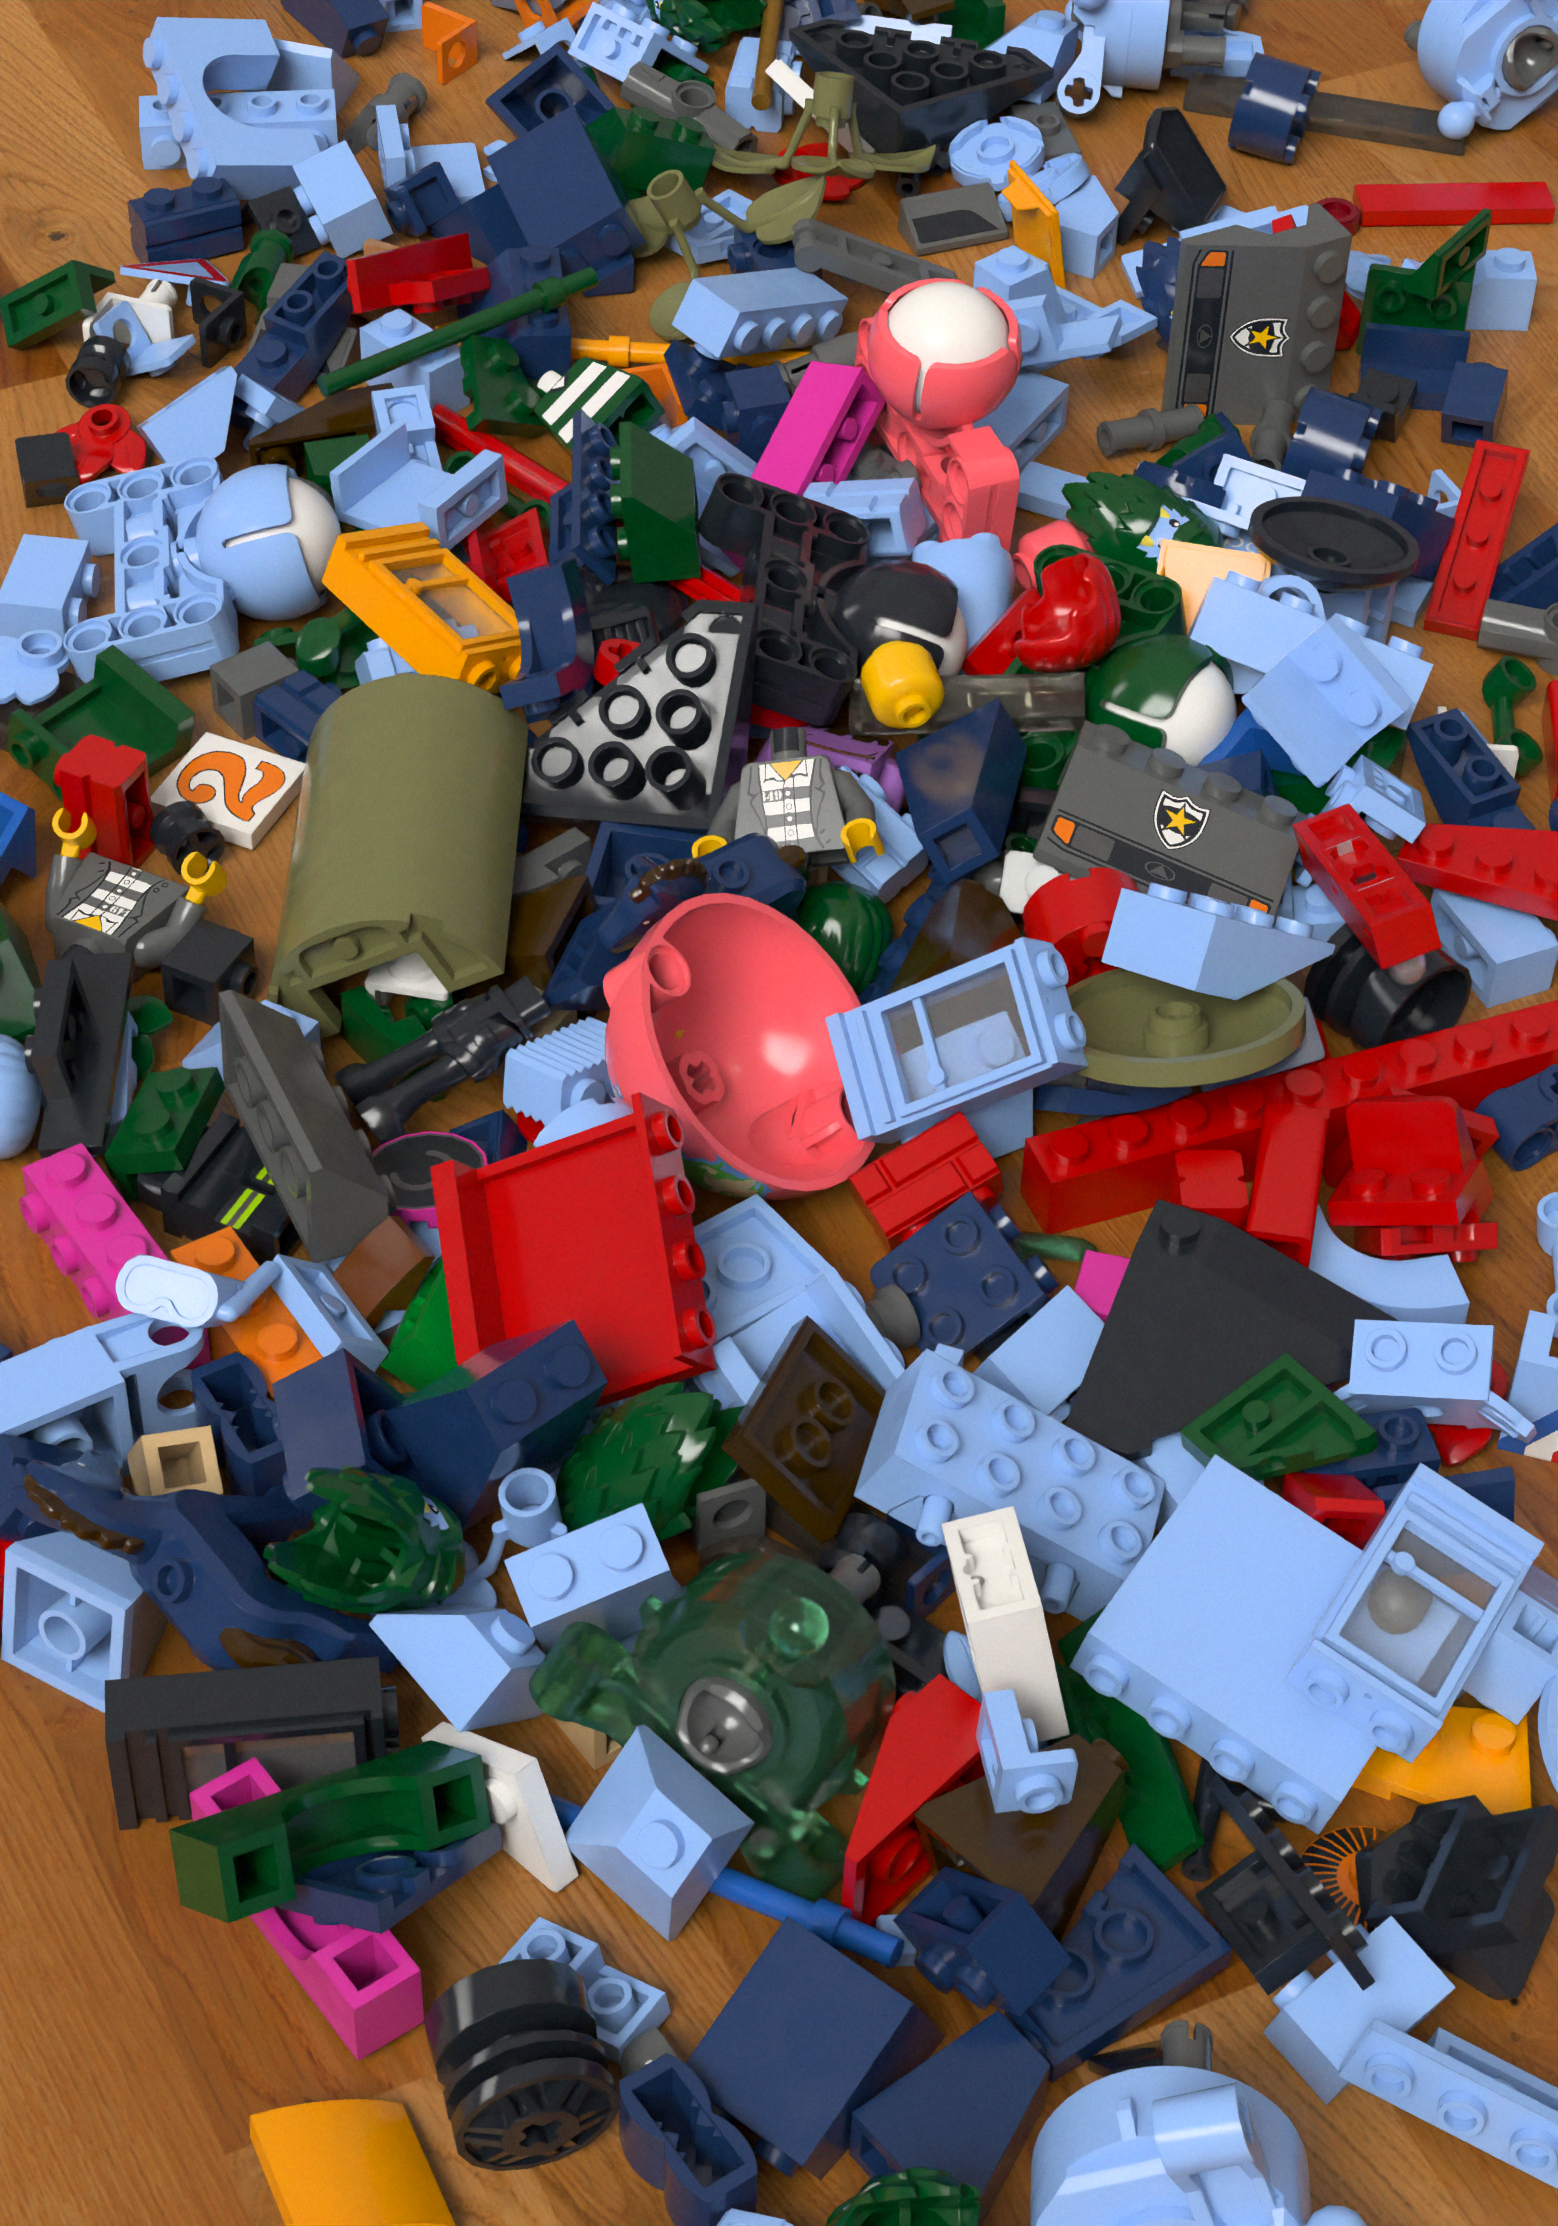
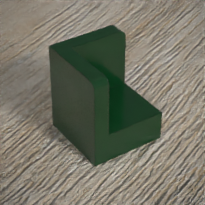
M954 0L955 9L940 13L941 19L935 22L936 24L952 25L951 37L978 41L977 50H983L1004 35L1006 5L1002 0Z

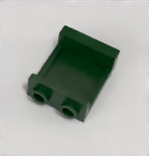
M111 645L96 655L94 678L34 718L21 708L9 715L7 751L10 752V755L20 767L27 770L30 769L50 786L55 796L63 802L62 790L54 782L55 768L61 756L70 752L84 736L93 734L115 742V747L125 745L145 752L148 776L151 778L190 751L195 713L117 647Z

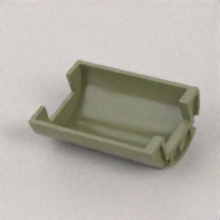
M399 673L395 676L376 679L351 689L334 701L315 724L307 748L268 1001L319 1021L320 1039L339 1033L342 1022L341 1012L320 986L416 951L419 953L448 993L504 973L529 727L513 709L505 710L502 699L479 687L457 679L427 674Z

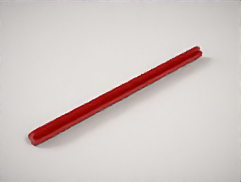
M436 404L431 411L435 424V436L458 451H469L476 456L484 449L502 454L506 481L534 499L543 500L550 505V496L570 484L494 435L469 431L466 418L447 406ZM619 518L616 519V544H617V548H618V542H617V527H625V524H624V523H619ZM702 564L700 578L666 581L696 601L701 599L740 602L741 588Z

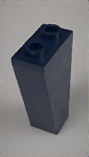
M999 697L895 753L916 837L945 885L1000 856L1027 753V746Z

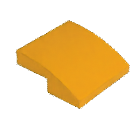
M369 2099L328 2100L287 2106L250 2115V2139L285 2226H456L402 2103Z

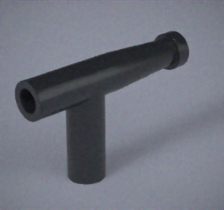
M1202 1756L1194 1794L1193 1809L1205 1841L1201 1848L1183 1859L1181 1873L1185 1878L1196 1882H1203L1211 1877L1213 1865L1210 1859L1222 1811L1226 1812L1206 1785V1782L1218 1773L1212 1768L1209 1761ZM1218 1774L1236 1798L1248 1790L1271 1821L1286 1823V1819L1276 1812L1270 1802L1244 1785L1227 1782L1226 1778Z

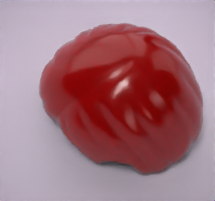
M1083 552L1075 556L1062 558L1045 567L1040 574L1043 588L1041 599L1034 605L1027 603L1021 611L1022 639L1015 642L1014 650L1020 663L1029 670L1037 673L1056 674L1085 668L1105 656L1116 642L1121 627V609L1113 579L1101 559Z

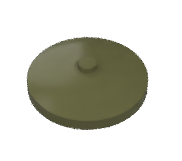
M1122 968L1094 975L1066 989L1072 1011L1079 1016L1086 1032V1045L1083 1047V1053L1088 1067L1074 1073L1112 1084L1166 1088L1198 1086L1236 1079L1261 1071L1282 1061L1300 1046L1306 1034L1304 997L1300 990L1285 978L1238 1000L1192 991Z

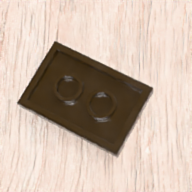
M807 1315L791 1327L721 1448L822 1545L838 1534L856 1500V1497L853 1495L886 1391Z

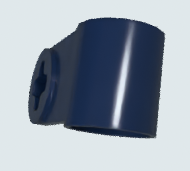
M1558 1064L1551 1065L1544 1071L1510 1087L1494 1091L1481 1101L1474 1110L1475 1113L1494 1119L1500 1137L1491 1148L1513 1171L1526 1170L1541 1159L1558 1151Z

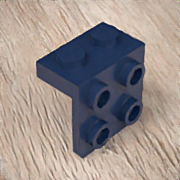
M970 1191L883 1257L870 1271V1279L877 1289L886 1284H895L909 1298L919 1321L920 1340L916 1345L921 1352L926 1348L934 1352L937 1344L941 1343L964 1350L963 1361L1025 1313L1033 1317L1055 1297L1052 1291L1060 1286V1282L1037 1253L1028 1259L1015 1242L1016 1239L1023 1235V1232L1003 1205L998 1203L993 1208H990Z

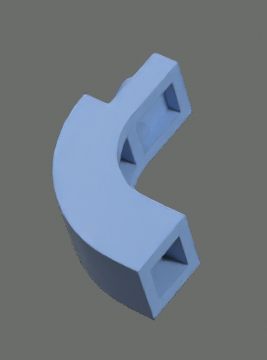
M1318 1203L1309 1264L1310 1270L1399 1321L1465 1324L1470 1302L1448 1254L1402 1261L1383 1260L1367 1256L1344 1244L1332 1232Z

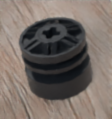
M1347 923L1338 929L1327 941L1336 945L1334 953L1313 963L1306 978L1303 997H1308L1313 1015L1328 1023V1026L1336 1033L1344 1037L1350 1036L1353 1046L1359 1051L1454 1027L1469 1000L1472 985L1469 969L1441 948L1382 970Z
M520 1959L482 1968L455 1982L433 2001L424 2019L426 2037L438 2081L445 2086L443 2091L448 2119L451 2121L458 2155L472 2166L494 2171L529 2169L555 2162L588 2146L610 2127L619 2111L618 2092L613 2076L608 2072L605 2049L596 2041L598 2038L596 2020L583 1977L570 1965L549 1959Z

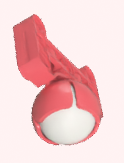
M945 278L919 280L900 287L888 296L875 316L863 318L860 321L854 367L863 368L875 383L879 394L886 401L866 441L876 447L887 445L896 460L902 462L908 459L915 466L922 483V488L919 490L921 500L939 527V543L953 539H967L979 533H992L1000 538L1001 547L1010 552L1020 487L1019 468L1012 451L1007 446L1002 445L990 425L973 428V423L995 411L1015 385L1023 360L1022 333L1013 310L1001 297L984 287H977L975 289L968 286L964 281Z

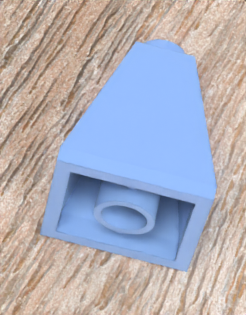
M62 1531L14 1542L5 1549L1 1660L105 1713V1680L143 1677L169 1619L140 1587L132 1576L129 1562L123 1558L101 1550L87 1541L79 1539L74 1534Z

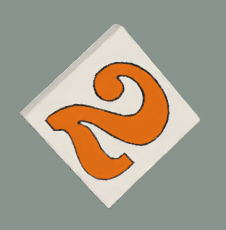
M205 732L152 794L153 818L170 804L178 801H190L199 806L206 815L207 822L217 827L224 836L225 841L253 850L301 791L305 763Z

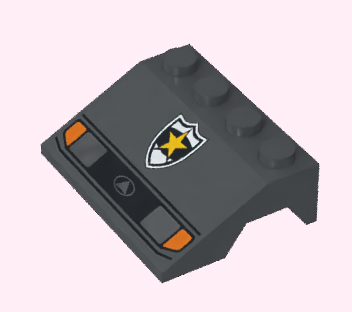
M1319 203L1309 205L1306 225L1274 234H1267L1236 224L1181 239L1161 411L1185 407L1188 404H1196L1201 409L1204 419L1210 414H1218L1222 411L1233 425H1258L1261 419L1262 407L1266 408L1265 405L1270 400L1282 399L1293 407L1295 412L1293 422L1298 421L1311 386L1329 391L1352 234Z
M1085 720L1058 779L1057 785H1059V788L1042 826L1032 858L1078 878L1091 876L1088 868L1105 867L1115 869L1130 876L1136 882L1141 893L1147 894L1150 882L1188 892L1185 900L1186 904H1188L1190 893L1192 892L1228 902L1227 904L1232 902L1267 912V914L1275 916L1299 849L1292 824L1306 820V814L1297 811L1296 807L1286 799L1273 795L1264 797L1243 788L1230 775L1222 772L1208 773L1189 765L1174 751L1165 748L1152 749L1133 741L1126 732L1118 727L1109 724L1096 725Z

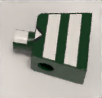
M588 357L578 359L564 375L555 370L545 373L537 385V394L541 400L535 405L534 410L555 441L571 458L573 414L580 409L596 424H604L613 434L617 446H620V422H632L648 431L665 413V410L642 378Z

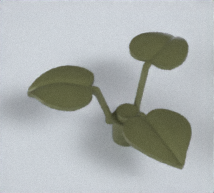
M823 71L815 73L813 99L805 98L804 112L783 156L778 157L777 155L730 150L713 143L717 150L711 164L720 170L739 174H773L776 170L788 169L791 164L795 170L816 176L832 177L841 175L849 179H871L875 176V169L895 173H923L928 171L935 156L936 145L900 153L865 152L862 149L856 117L857 102H853L855 76L840 72ZM812 115L816 116L817 126L829 128L828 157L807 155L794 157ZM847 119L854 152H849L848 159H841L837 157L838 129L845 128Z
M674 169L657 175L648 185L647 196L629 200L646 241L631 251L633 258H643L656 253L664 246L668 235H675L690 273V282L674 284L655 299L649 314L650 325L654 332L668 342L674 339L679 341L689 338L675 328L672 323L693 278H701L684 232L694 228L701 220V205L706 206L746 234L756 231V236L762 244H781L792 240V227L797 221L805 218L815 220L825 193L826 177L824 175H815L768 191L747 208L746 217L748 221L742 220L708 197L702 187L693 191L682 172Z

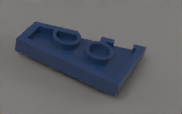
M490 1819V1829L430 1851H380L329 1862L312 1869L306 1875L300 1877L295 1882L296 1899L279 1906L281 1909L312 1916L313 1922L319 1925L343 1924L382 1934L503 1848L501 1824Z
M1133 1843L1119 1861L1117 1872L1102 1891L1097 1890L1082 1910L1081 1919L1061 1943V1946L1073 1961L1055 1979L1053 1991L1043 2002L1027 2009L1020 2017L1006 2011L1004 2016L1017 2030L1025 2029L1029 2031L1040 2042L1050 2063L1048 2080L1053 2083L1229 1966L1233 1948L1138 1846Z

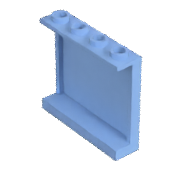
M1215 1454L1090 1628L1069 1667L1082 1675L1094 1690L1105 1696L1116 1698L1143 1716L1156 1732L1164 1737L1178 1740L1208 1760L1218 1774L1228 1780L1240 1782L1270 1802L1276 1812L1292 1823L1304 1825L1317 1835L1320 1834L1341 1804L1377 1747L1367 1734L1334 1712L1316 1706L1302 1691L1284 1680L1362 1550ZM1381 1564L1339 1635L1414 1685H1417L1460 1615L1432 1597V1604L1423 1621L1416 1629L1409 1631L1407 1634L1390 1636L1379 1631L1370 1621L1366 1605L1369 1593L1379 1575L1391 1570Z

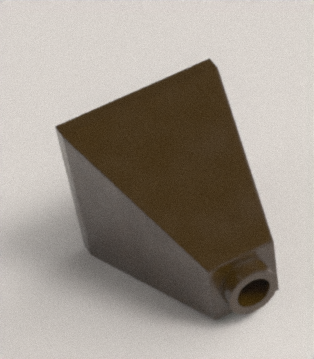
M576 875L511 900L504 973L453 991L452 996L461 1001L467 998L470 999L487 993L489 988L494 985H498L503 991L525 975L535 987L544 991L580 920L598 910L588 875ZM577 1010V1022L579 1019L585 1021L588 1016L594 1018L597 1011Z
M962 878L954 883L950 890L937 900L930 909L887 995L1015 943L1014 940L1021 938L1022 935L1003 898L987 891L983 884L975 880H965ZM1009 975L926 1008L935 1039L1004 1011H1008L1018 1036L1021 1037L1025 1033ZM915 1013L889 1023L891 1031L924 1045Z
M1075 1734L1038 1751L1044 1752L1069 1748L1075 1750L1078 1770L1072 1799L1068 1804L1058 1805L1042 1813L1032 1814L1021 1810L995 1813L985 1775L924 1803L913 1814L932 1877H935L946 1866L1020 1892L1059 1943L1127 1798L1124 1775L1130 1770L1124 1757L1110 1743L1097 1737L1090 1744L1079 1734Z

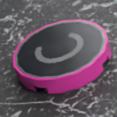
M428 1131L407 1134L383 1143L372 1152V1166L377 1176L386 1174L395 1193L397 1210L389 1214V1216H399L409 1228L410 1221H427L428 1228H438L430 1171L431 1166L451 1159L474 1169L488 1165L486 1154L474 1141L454 1133Z

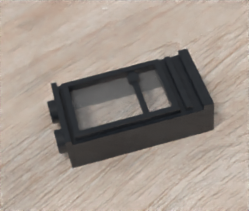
M378 1656L105 1680V1743L119 1830L138 1829V1819L156 1818L157 1823L168 1822L169 1816H179V1821L193 1819L189 1793L253 1757L257 1758L277 1786L283 1791L400 1751L396 1685L381 1687Z

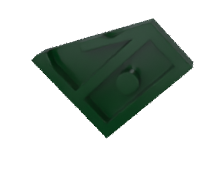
M1287 1352L1180 1430L1183 1448L1205 1468L1216 1454L1256 1481L1369 1454L1378 1448L1376 1430Z

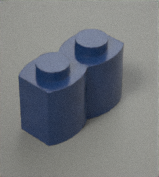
M234 1352L192 1369L191 1383L197 1427L211 1425L217 1462L220 1467L226 1469L227 1484L231 1495L259 1497L266 1495L270 1488L283 1485V1474L287 1472L283 1446L275 1434L272 1423L273 1416L277 1414L274 1401L268 1399L266 1382L259 1368L246 1356Z
M666 2053L619 2081V2137L622 2150L631 2167L642 2179L657 2189L664 2191L665 2206L675 2226H716L725 2212L731 2208L756 2213L758 2167L752 2148L735 2126L724 2118L712 2113L707 2090L697 2074L688 2065Z

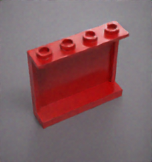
M638 1092L631 1095L634 1113L477 1169L454 1159L430 1167L457 1366L492 1344L574 1319L608 1381L595 1408L649 1391L658 1385L678 1382L716 1370L712 1345L716 1342L717 1331L714 1319L706 1308L702 1278L706 1274V1263L702 1250L695 1241L691 1213L695 1210V1196L691 1184L684 1173L681 1148L685 1144V1134L682 1123L674 1109Z

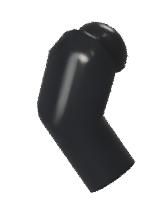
M926 143L918 150L936 145L935 156L928 171L933 176H941L943 168L947 170L950 164V155L940 150L941 145ZM925 172L898 173L896 181L897 194L902 198L917 196L920 190L922 175Z

